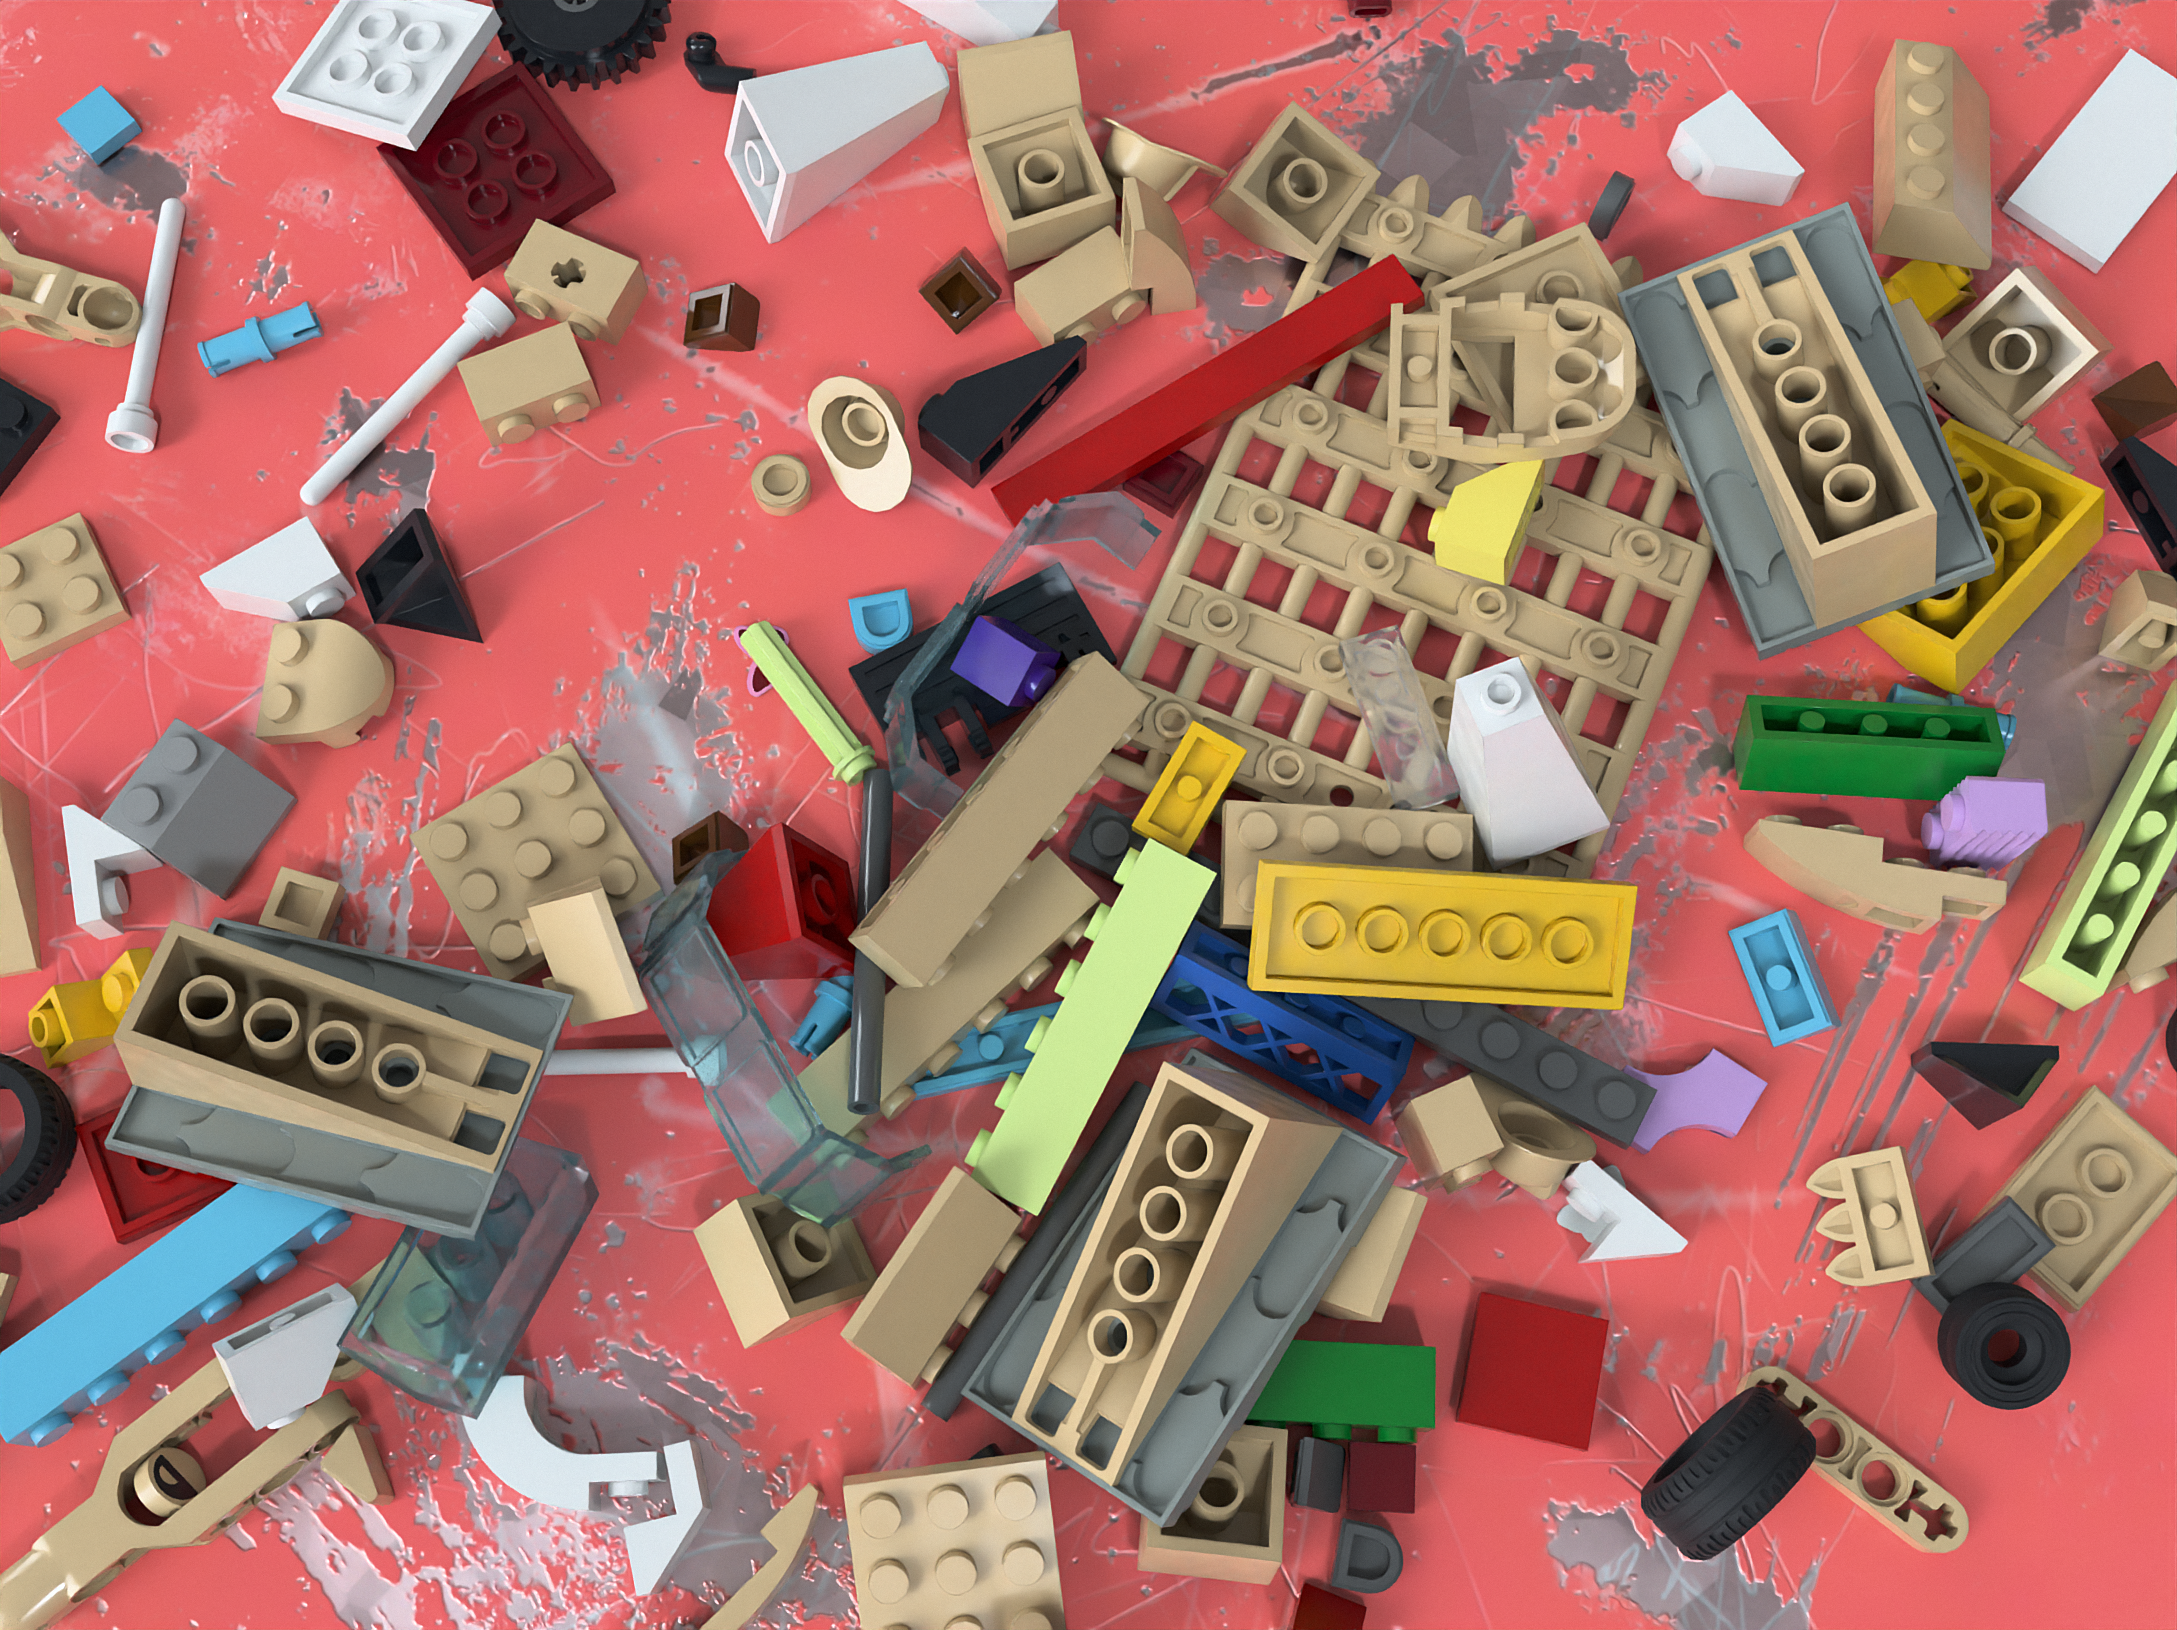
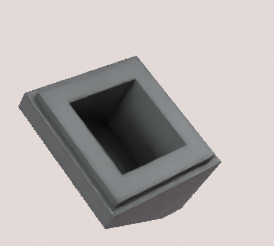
M1303 1437L1296 1442L1289 1495L1291 1507L1327 1513L1338 1512L1346 1456L1345 1449L1341 1445L1311 1437Z

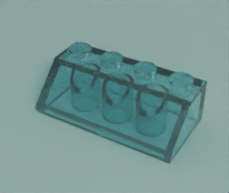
M518 1136L475 1241L465 1238H453L407 1225L336 1345L339 1350L418 1401L477 1420L600 1195L582 1154Z

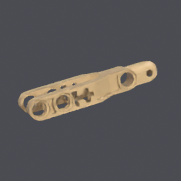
M0 229V268L11 271L13 277V289L10 296L0 293V333L18 328L58 340L73 341L76 338L112 348H123L136 342L143 311L141 304L128 288L115 281L81 273L57 263L20 254Z
M216 1356L113 1438L93 1495L45 1532L33 1544L30 1552L0 1575V1630H49L150 1550L211 1544L333 1446L350 1423L358 1424L362 1415L356 1407L351 1406V1401L343 1389H336L307 1407L306 1412L300 1418L283 1426L161 1525L149 1526L135 1520L125 1507L134 1498L136 1493L134 1487L136 1469L156 1450L164 1447L177 1448L213 1420L210 1415L212 1411L234 1395Z

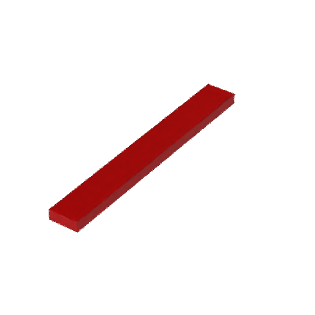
M1391 254L992 487V494L1021 541H1024L1388 328L1391 321V304L1403 303V314H1411L1425 306L1424 293L1396 256Z

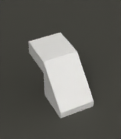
M691 1440L663 1447L676 1514L624 1527L636 1596H650L661 1593L712 1510L700 1447L698 1443Z

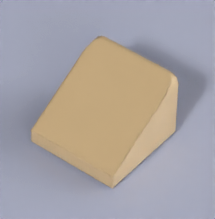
M350 1423L320 1462L321 1470L367 1504L390 1505L395 1495L373 1436L368 1427Z

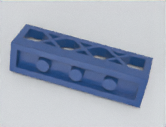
M1193 920L1148 1006L1371 1125L1405 1076L1416 1038L1337 995L1251 990L1247 985L1250 949ZM1180 977L1204 990L1208 1003L1190 1005L1170 993ZM1247 1013L1260 1020L1265 1033L1247 1035L1234 1028L1229 1015ZM1303 1043L1317 1051L1320 1062L1303 1065L1289 1057L1285 1045ZM1359 1073L1379 1085L1368 1100L1346 1088L1341 1075Z

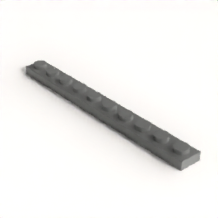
M1098 802L1072 847L1069 858L1071 862L1123 888V885L1113 881L1130 847L1142 852L1148 839L1132 831L1131 825L1134 820ZM1191 850L1187 858L1217 873L1193 920L1250 949L1252 930L1219 928L1221 865ZM1337 995L1416 1038L1415 1041L1624 1150L1630 1147L1658 1091L1490 1003Z

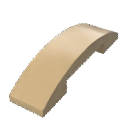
M809 1482L760 1530L761 1534L778 1552L699 1630H745L773 1601L799 1563L819 1518L824 1494L815 1484Z

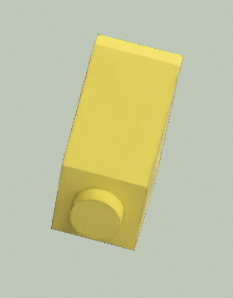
M1545 459L1507 463L1455 486L1447 507L1439 505L1436 508L1428 531V540L1435 542L1436 565L1505 586L1544 486Z

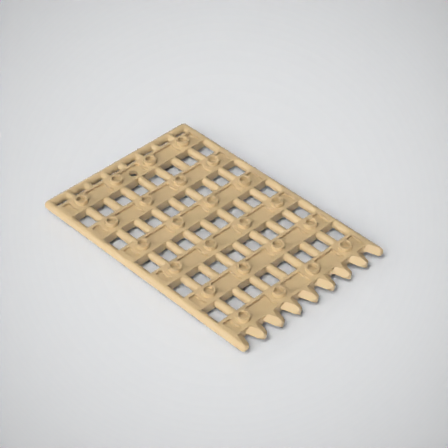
M1363 157L1376 168L1375 163L1371 159ZM1413 175L1404 179L1387 197L1376 194L1375 182L1316 264L1306 263L1282 318L1334 288L1324 284L1323 281L1339 247L1370 258L1371 260L1367 268L1394 254L1409 274L1424 279L1420 289L1424 293L1425 306L1413 312L1422 313L1433 311L1427 301L1430 288L1534 244L1536 241L1535 226L1527 215L1517 216L1510 219L1493 238L1481 234L1483 210L1480 202L1474 195H1467L1457 199L1438 218L1428 214L1430 190L1426 180L1421 175ZM1634 256L1621 258L1612 264V268L1625 290L1643 283V270L1639 261ZM1390 326L1324 364L1311 391L1290 384L1237 415L1119 671L1149 700V703L1136 718L1141 722L1139 730L1126 744L1148 753L1143 765H1140L1109 752L1100 763L1105 768L1103 776L1150 795L1194 720L1247 750V756L1229 787L1257 798L1260 802L1335 806L1330 800V793L1335 789L1342 788L1349 791L1352 795L1353 801L1347 807L1468 814L1462 799H1460L1457 809H1454L1422 795L1440 751L1447 752L1456 679L1474 672L1485 646L1512 658L1519 657L1535 681L1540 669L1574 682L1560 717L1611 824L1717 553L1704 521L1695 542L1662 529L1677 489L1693 496L1694 493L1662 415L1646 409L1653 393L1650 383L1636 388L1632 407L1617 431L1600 445L1583 452L1600 459L1584 498L1551 486L1562 457L1545 459L1544 486L1505 586L1437 566L1435 548L1432 555H1429L1398 542L1415 502L1434 509L1439 505L1447 507L1455 486L1496 469L1500 465L1496 463L1474 464L1387 445ZM1451 343L1449 423L1457 405L1460 404L1491 416L1482 436L1498 438V433L1503 432ZM1349 362L1382 374L1366 412L1333 400ZM1252 437L1285 449L1267 490L1234 477ZM1306 458L1339 471L1322 511L1289 499ZM1622 468L1655 480L1640 520L1606 507ZM1361 480L1394 492L1377 533L1344 521V517ZM1207 535L1240 548L1222 590L1189 578ZM1526 545L1559 558L1543 600L1509 586ZM1262 557L1295 570L1277 613L1243 600ZM1582 567L1615 580L1599 622L1565 609ZM1317 579L1350 592L1332 635L1299 622ZM1637 589L1671 602L1655 644L1621 631ZM1372 602L1406 615L1388 658L1354 644ZM1428 624L1462 637L1444 680L1410 667ZM1161 636L1195 649L1175 694L1142 681ZM1216 659L1250 672L1231 717L1197 703ZM1272 681L1306 695L1287 740L1253 726ZM1596 692L1631 705L1614 749L1580 736ZM1328 704L1362 718L1343 763L1309 749ZM1384 727L1418 740L1400 786L1366 773ZM1221 799L1210 818L1211 821L1222 825V805L1226 800ZM1473 826V872L1589 879L1608 829L1577 840L1572 856L1552 849L1493 871Z

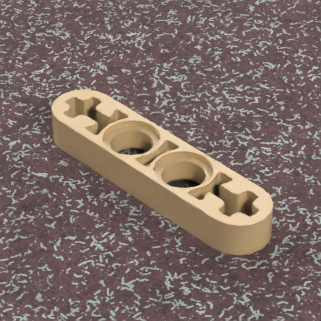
M1765 1366L1748 1372L1740 1380L1736 1389V1396L1750 1387H1755L1756 1384L1765 1386L1775 1382L1780 1387L1776 1394L1778 1400H1781L1791 1411L1801 1408L1802 1402L1809 1407L1807 1411L1798 1417L1804 1424V1427L1809 1428L1810 1424L1817 1419H1823L1832 1423L1840 1436V1445L1837 1452L1829 1458L1816 1454L1809 1468L1910 1546L1923 1553H1947L1956 1550L1965 1541L1969 1531V1518L1963 1505L1954 1496L1793 1374L1777 1366ZM1872 1461H1880L1886 1464L1895 1478V1487L1892 1494L1883 1500L1870 1496L1862 1484L1863 1470ZM1913 1486L1916 1487L1918 1492L1909 1498ZM1906 1500H1910L1925 1511L1941 1508L1944 1513L1941 1516L1940 1522L1948 1529L1946 1535L1937 1534L1927 1537L1924 1531L1928 1523L1923 1517L1912 1509L1901 1510L1898 1517L1895 1515L1894 1510L1899 1508Z

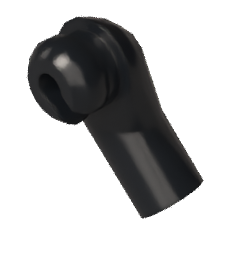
M705 32L691 34L686 39L687 50L684 52V62L697 83L704 90L737 95L740 81L757 78V72L754 68L726 65L720 54L715 51L717 41L711 34Z

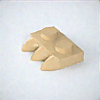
M1896 1146L1837 1158L1825 1163L1810 1176L1806 1182L1808 1189L1824 1197L1846 1200L1845 1203L1829 1210L1816 1225V1231L1832 1240L1856 1243V1246L1846 1249L1831 1261L1825 1270L1826 1275L1843 1284L1868 1287L1936 1275L1905 1147Z

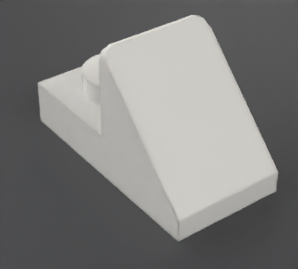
M76 805L61 807L76 925L99 940L124 935L122 914L128 912L129 901L125 885L118 876L163 866V862L138 843Z
M1591 1159L1587 1162L1574 1163L1567 1177L1561 1182V1185L1570 1192L1566 1200L1576 1211L1592 1222L1597 1223L1601 1218L1607 1223L1606 1227L1580 1257L1578 1263L1663 1257L1681 1252L1688 1244L1684 1237Z

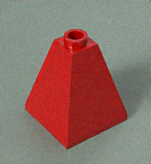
M783 822L771 826L682 922L684 939L679 942L678 951L683 965L690 973H701L717 982L854 976L855 946L848 940V937L856 929L857 907L848 862Z

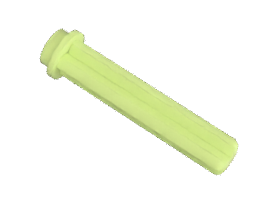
M765 620L750 625L747 631L740 637L741 645L833 765L832 776L836 781L844 780L849 787L864 781V774L869 770L877 768V763L873 759L875 750L870 745L863 746L773 626Z

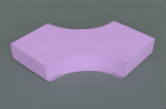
M1714 1048L1695 1067L1678 1074L1654 1075L1626 1065L1621 1070L1622 1072L1658 1090L1630 1146L1645 1155L1660 1138L1682 1129H1705L1731 1139L1739 1132L1768 1083Z

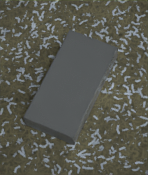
M2005 1195L1932 1259L1936 1275L1909 1281L1943 1316L1951 1302L1971 1287L1989 1282L2013 1284L2055 1248L2056 1245L2010 1196Z

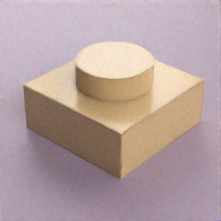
M281 866L258 924L264 928L326 941L346 889L340 883Z

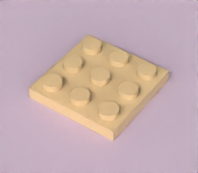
M1585 222L1430 288L1427 297L1432 310L1439 311L1441 298L1466 296V303L1499 300L1500 292H1525V301L1554 305L1559 297L1590 301L1610 309L1626 323L1617 293L1624 291L1625 288ZM1451 340L1453 347L1503 433H1513L1514 343ZM1636 351V388L1649 383V380Z
M570 741L409 835L493 978L521 983L549 966L544 952L532 956L519 922L530 917L527 909V901L599 875L616 922L619 924L665 896Z
M1045 1450L844 1476L843 1493L861 1630H1066Z

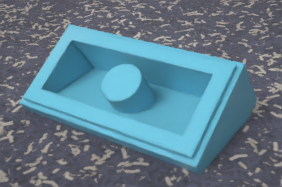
M1785 908L1728 931L1773 1047H1779L1842 1026L1799 916L1795 911Z

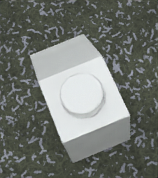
M1732 90L1681 122L1666 154L1671 160L1676 173L1682 179L1690 181L1702 195L1775 206H1783L1790 201L1805 172L1801 165Z
M307 516L199 576L204 586L223 608L288 622L330 617L343 607L345 601L357 595L325 541Z
M338 1282L212 1344L243 1415L256 1431L265 1426L269 1429H275L292 1423L306 1412V1405L321 1398L358 1309L353 1295Z

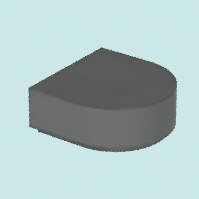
M1617 170L1614 172L1601 194L1587 225L1594 238L1600 241L1608 238L1630 200L1636 185L1635 179Z
M1341 1518L1329 1586L1366 1594L1379 1593L1390 1588L1399 1578L1403 1568V1552L1398 1540L1391 1532L1381 1526Z

